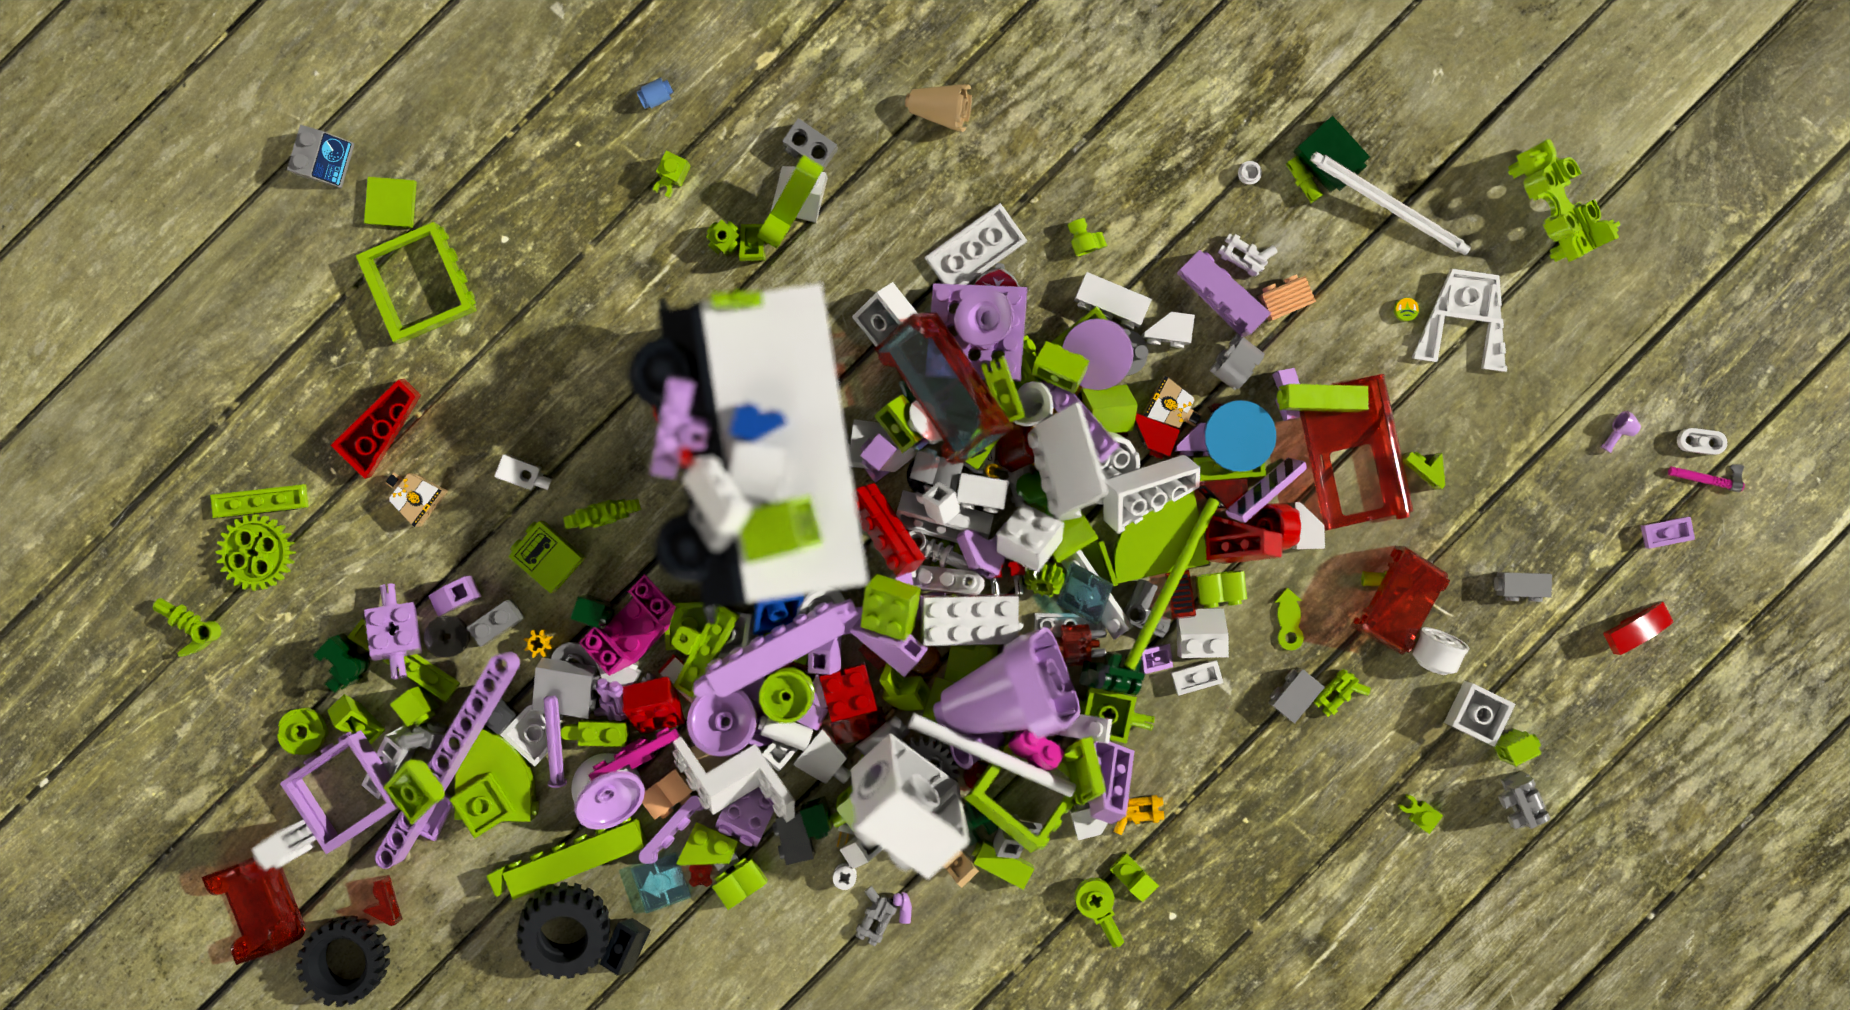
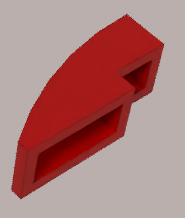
M1661 601L1621 621V624L1603 632L1612 653L1622 655L1653 638L1674 622L1664 602Z

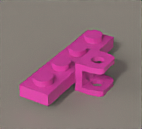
M667 727L655 734L657 738L651 741L642 736L630 742L627 746L621 748V752L613 756L615 760L608 764L604 760L594 765V771L588 775L590 780L592 781L605 773L617 771L627 765L634 769L655 757L653 751L680 737L677 728L669 730Z

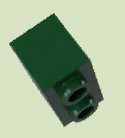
M585 594L577 597L570 619L599 628L605 626L607 622H611L615 610L612 609V602Z
M823 796L804 802L801 806L800 814L808 838L814 837L817 840L828 836L833 823L830 819L831 813L826 797Z

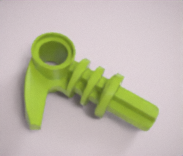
M158 598L153 604L152 609L168 618L170 626L174 627L177 625V628L180 630L185 628V633L189 634L192 638L191 643L177 653L179 657L192 655L203 650L221 635V627L217 622H202L199 615L194 616L192 611L187 612V607L183 604L176 607L162 598ZM205 626L209 630V636L207 638L203 634V628Z

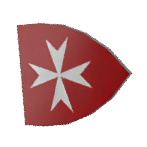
M1002 263L995 264V269L982 274L974 284L1020 287L1017 280L1011 273L1005 270V266Z

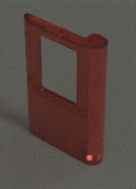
M1384 374L1334 384L1368 386V410L1360 412L1299 411L1325 531L1389 516H1395L1396 520L1410 517V512H1413L1414 508ZM1369 444L1373 451L1384 505L1379 509L1345 516L1342 514L1330 454L1334 451Z

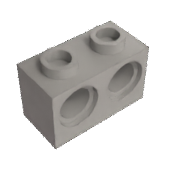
M799 118L782 141L784 147H786L784 151L790 156L802 158L805 155L823 166L824 169L838 151L837 144ZM803 136L806 138V141L803 145L797 146L793 143L795 137ZM817 149L825 151V155L821 159H815L812 154Z

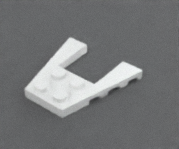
M1450 269L1412 359L1437 362L1445 316L1489 322L1481 369L1507 372L1504 355L1506 349L1505 343H1503L1502 331L1504 325L1503 319H1501L1500 308L1502 302L1499 275Z

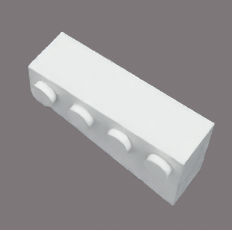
M1181 455L1105 480L1109 493L1104 496L1103 520L1118 534L1125 530L1126 525L1142 521L1143 516L1151 511L1157 512L1163 509L1166 502L1170 500L1175 502L1199 488L1200 467L1186 455Z

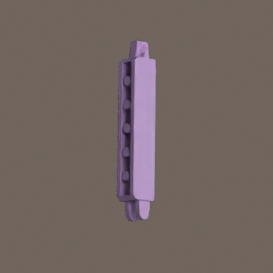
M851 599L837 604H833L832 601L820 603L814 608V611L808 614H799L793 618V622L785 626L782 624L775 627L767 636L754 638L750 645L744 648L738 647L733 649L729 656L721 660L720 658L714 659L705 668V674L693 682L694 694L702 698V696H707L715 691L717 696L725 697L841 636L845 630L844 623L858 614Z

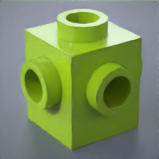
M722 219L718 223L715 221L707 230L708 235L706 238L710 242L708 246L716 254L722 252L727 257L729 253L733 254L740 246V235L738 234L740 230L731 221H728L727 224ZM725 232L727 234L726 238L720 240L719 237Z

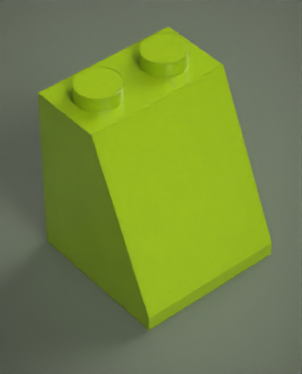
M811 495L753 509L739 530L743 542V554L747 558L748 564L823 545Z
M1036 503L1030 506L1045 513V506L1040 507ZM1082 512L1080 518L1062 521L1064 522L1063 539L1051 555L1054 562H1061L1099 539Z

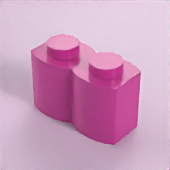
M1030 729L1016 731L1008 743L1009 748L1017 756L1026 759L1029 764L1047 772L1057 768L1065 755L1056 743L1046 740L1045 736L1036 737Z

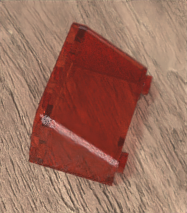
M1394 546L1389 555L1393 557L1394 562L1388 563L1387 567L1389 569L1367 608H1363L1362 612L1366 614H1363L1360 619L1355 617L1350 627L1392 651L1404 655L1406 652L1410 653L1416 643L1415 637L1440 592L1447 588L1450 580L1448 579L1447 572L1405 546Z
M253 856L201 877L208 893L214 896L225 893L242 936L235 939L231 945V954L236 965L275 953L304 936L305 923L282 866L278 869L272 866L265 870L263 866L256 862Z

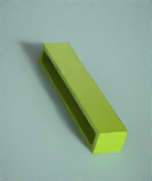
M630 817L612 828L596 829V834L589 837L587 834L580 835L573 839L574 843L567 846L565 842L553 846L551 848L552 851L544 854L543 851L531 855L530 860L524 863L518 860L509 864V869L502 874L512 900L644 848L648 841L639 818L631 820Z

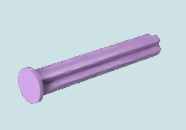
M547 696L544 698V711L550 771L548 786L559 788L567 784L563 769L558 699L555 696Z

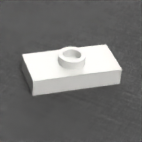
M1217 660L1171 672L1178 696L1223 683Z

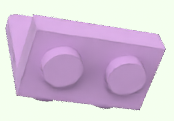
M758 787L722 809L715 828L723 835H732L740 839V842L746 846L753 845L757 847L774 812L772 807L774 803L770 797L766 799Z

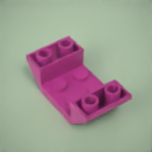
M646 575L628 591L634 598L604 629L593 627L579 642L609 676L636 663L669 629L676 606Z

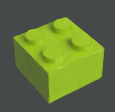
M876 574L865 588L860 627L905 641L915 629L921 588Z

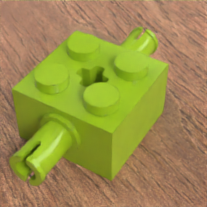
M1087 686L1085 699L1083 701L1078 700L1080 714L1105 718L1102 712L1106 711L1107 708L1113 713L1112 716H1107V719H1112L1109 740L1127 744L1129 731L1132 726L1149 731L1153 729V725L1145 723V721L1154 723L1155 716L1134 712L1137 697L1134 695Z

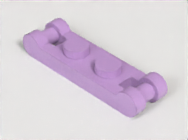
M691 796L639 854V860L642 863H655L658 860V852L672 844L675 840L673 837L678 830H684L691 822L689 818L694 812L704 809L698 799L699 796Z

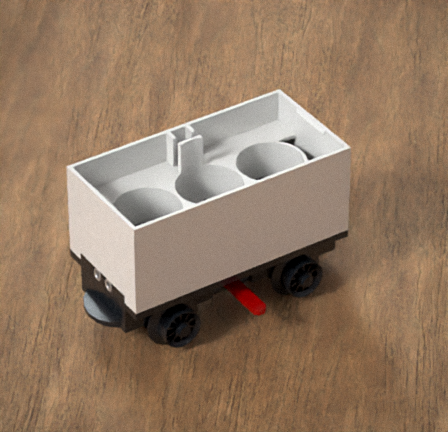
M822 283L762 292L763 306L739 307V310L735 308L713 309L712 300L692 302L689 307L671 309L665 297L659 298L658 314L662 335L655 340L644 343L635 351L629 363L628 379L632 390L643 402L653 407L656 422L661 421L669 377L694 382L688 415L706 419L709 422V430L704 449L694 450L687 446L679 447L680 459L678 469L683 471L684 477L696 457L716 458L729 476L736 439L744 440L729 435L737 405L744 406V402L758 405V411L768 413L769 409L784 413L783 418L788 420L785 427L755 442L787 448L777 502L745 496L743 498L749 508L753 510L811 495L823 545L748 564L742 550L741 534L738 532L723 550H713L708 546L704 536L692 520V509L698 503L686 484L688 509L686 512L675 515L665 522L656 537L655 554L659 565L669 576L680 581L697 582L700 584L703 607L705 608L710 625L716 624L719 606L747 603L868 584Z

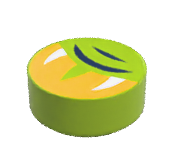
M1412 298L1400 299L1394 305L1395 317L1403 322L1413 320L1419 313L1418 303Z

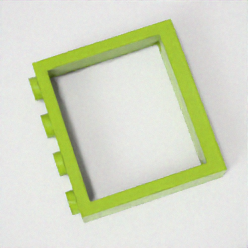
M435 222L356 255L393 342L402 344L477 311L474 305L476 304L475 296L472 291H468L465 284L468 282L464 271L462 269L459 270L456 264L458 256L455 250L450 248L447 243L449 236L445 232L444 227ZM432 235L462 305L403 329L374 259Z
M1018 730L1012 731L999 751L1010 756L1013 752L1009 748L1008 743ZM1063 756L1057 768L1069 777ZM989 763L965 799L1030 853L1039 848L1042 850L1050 840L1048 838L1050 832H1054L1062 823L1060 818L1063 813L1069 812L1073 807L1074 802L1072 800L1074 794L1071 797L1064 795L1038 835L1035 836L984 794L1002 769V767Z

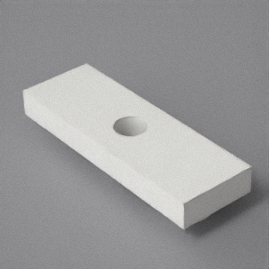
M1034 613V631L1047 627L1054 637H1064L1063 633L1067 631L1066 623L1068 621H1073V631L1105 629L1101 620L1098 621L1085 613Z

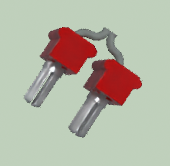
M1009 561L1007 566L1010 569V575L1014 579L1015 594L1019 595L1017 580L1019 578L1021 595L1023 594L1022 575H1025V566L1016 561ZM1001 570L998 576L990 579L992 594H995L994 581L996 583V592L1000 594L999 577H1002Z

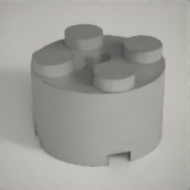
M1238 333L1230 341L1229 348L1227 350L1223 349L1215 359L1216 362L1209 370L1234 390L1239 389L1253 373L1254 367L1260 364L1265 353Z

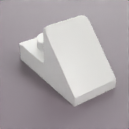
M774 740L765 750L763 756L779 772L798 749Z

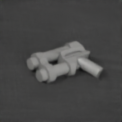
M870 886L864 892L873 904L872 907L866 908L864 912L866 916L862 924H858L856 928V937L861 940L869 937L868 943L876 946L877 943L882 941V935L892 915H895L898 906H895L892 900L885 895L880 897L873 887ZM874 919L879 921L875 931L870 929Z

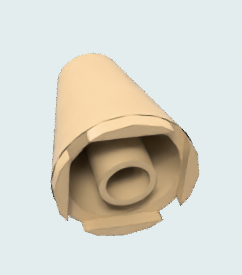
M969 84L912 89L911 93L906 95L905 106L914 115L957 132H964L966 127H962L964 121H969L972 95L967 94V89H971V86Z

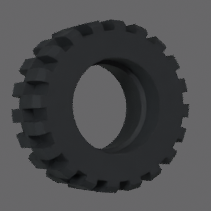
M560 882V886L555 887V884L546 886V891L540 889L534 893V898L527 900L519 919L517 947L521 951L520 956L523 961L529 960L528 966L533 971L539 969L540 975L547 977L550 974L553 975V979H560L561 976H567V979L575 978L576 973H579V975L587 973L588 967L594 968L599 963V959L603 958L609 942V911L607 906H603V900L599 895L593 896V890L590 888H586V890L581 889V884L574 883V886H568V882ZM570 917L579 921L585 927L587 933L574 943L559 944L548 939L542 932L541 927L553 918Z

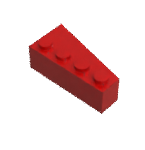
M398 379L330 446L364 479L372 477L420 399L421 394L405 379Z

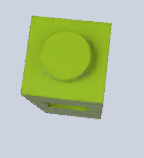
M984 838L981 844L976 843L971 853L974 856L973 864L1024 890L1034 871L1033 864L1020 857L1019 859L997 857L993 843Z

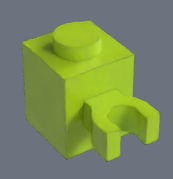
M666 150L656 170L661 180L655 183L653 191L658 193L662 186H666L665 197L670 199L673 193V184L679 187L682 186L691 167L689 162Z

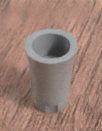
M894 716L855 746L866 756L889 733L903 742L902 739L910 731L898 717Z

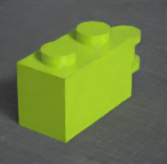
M583 719L578 724L564 726L561 729V737L565 740H578V746L625 747L630 743V720Z

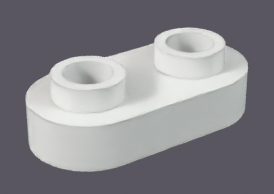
M1688 428L1678 434L1677 445L1685 452L1715 455L1722 453L1726 449L1727 438L1719 431ZM1687 436L1691 439L1690 444L1686 443ZM1710 439L1714 441L1713 447L1709 445Z

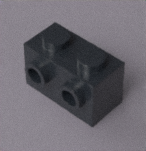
M634 918L618 922L606 947V953L599 964L617 976L631 972L651 929Z

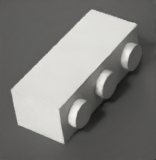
M1088 272L1084 275L1074 299L1075 302H1078V307L1090 311L1091 308L1093 309L1098 306L1107 319L1112 320L1114 317L1121 320V325L1130 329L1141 326L1152 300Z
M696 457L683 479L684 483L717 533H738L750 514L751 509L716 458Z

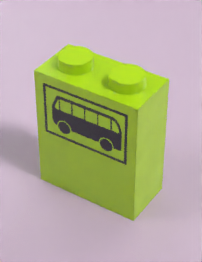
M534 521L526 529L527 535L522 541L518 539L511 546L510 550L512 552L508 557L550 594L556 593L586 557L545 521H538V523Z

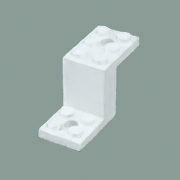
M679 737L673 741L675 750L672 753L676 759L674 763L680 773L683 771L688 777L686 781L692 791L697 790L700 795L698 799L705 810L709 808L714 815L760 786L766 799L770 797L774 803L772 807L779 818L783 816L786 822L795 818L794 799L756 744L710 772L705 773L683 738Z

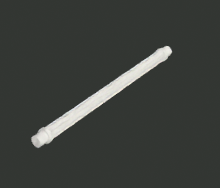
M1318 152L1312 155L1310 161L1315 163L1319 169L1338 178L1346 185L1390 210V212L1434 237L1454 252H1459L1465 256L1470 251L1471 247L1465 244L1464 240L1444 230L1436 223L1333 161L1328 156H1323Z

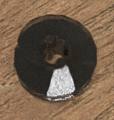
M445 615L437 617L425 629V646L436 657L448 658L459 655L467 648L470 642L468 626L462 619L456 616ZM450 633L451 639H444L443 634Z

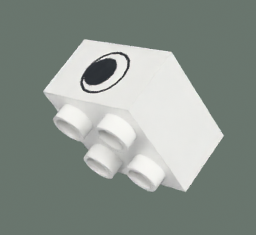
M891 733L851 769L853 792L850 798L855 811L853 830L864 844L873 846L877 843L889 851L891 859L900 869L909 871L913 868L929 879L969 843L959 783Z

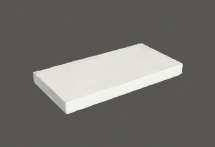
M1000 203L924 258L942 284L968 285L1027 243V239Z

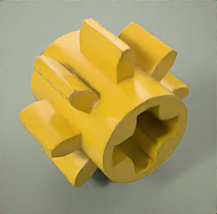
M542 629L539 634H537L536 630H531L532 637L524 638V641L528 642V647L524 650L533 652V658L537 657L539 652L543 657L547 656L546 650L554 648L553 645H550V640L553 636L545 635L546 629ZM540 639V643H542L543 646L537 648L538 644L535 643V640Z

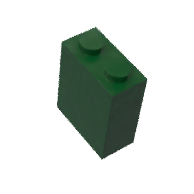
M1333 115L1293 151L1330 193L1336 188L1339 191L1342 190L1346 184L1324 170L1319 169L1315 163L1310 161L1315 152L1328 156L1356 175L1367 167L1365 162L1370 158L1366 151Z

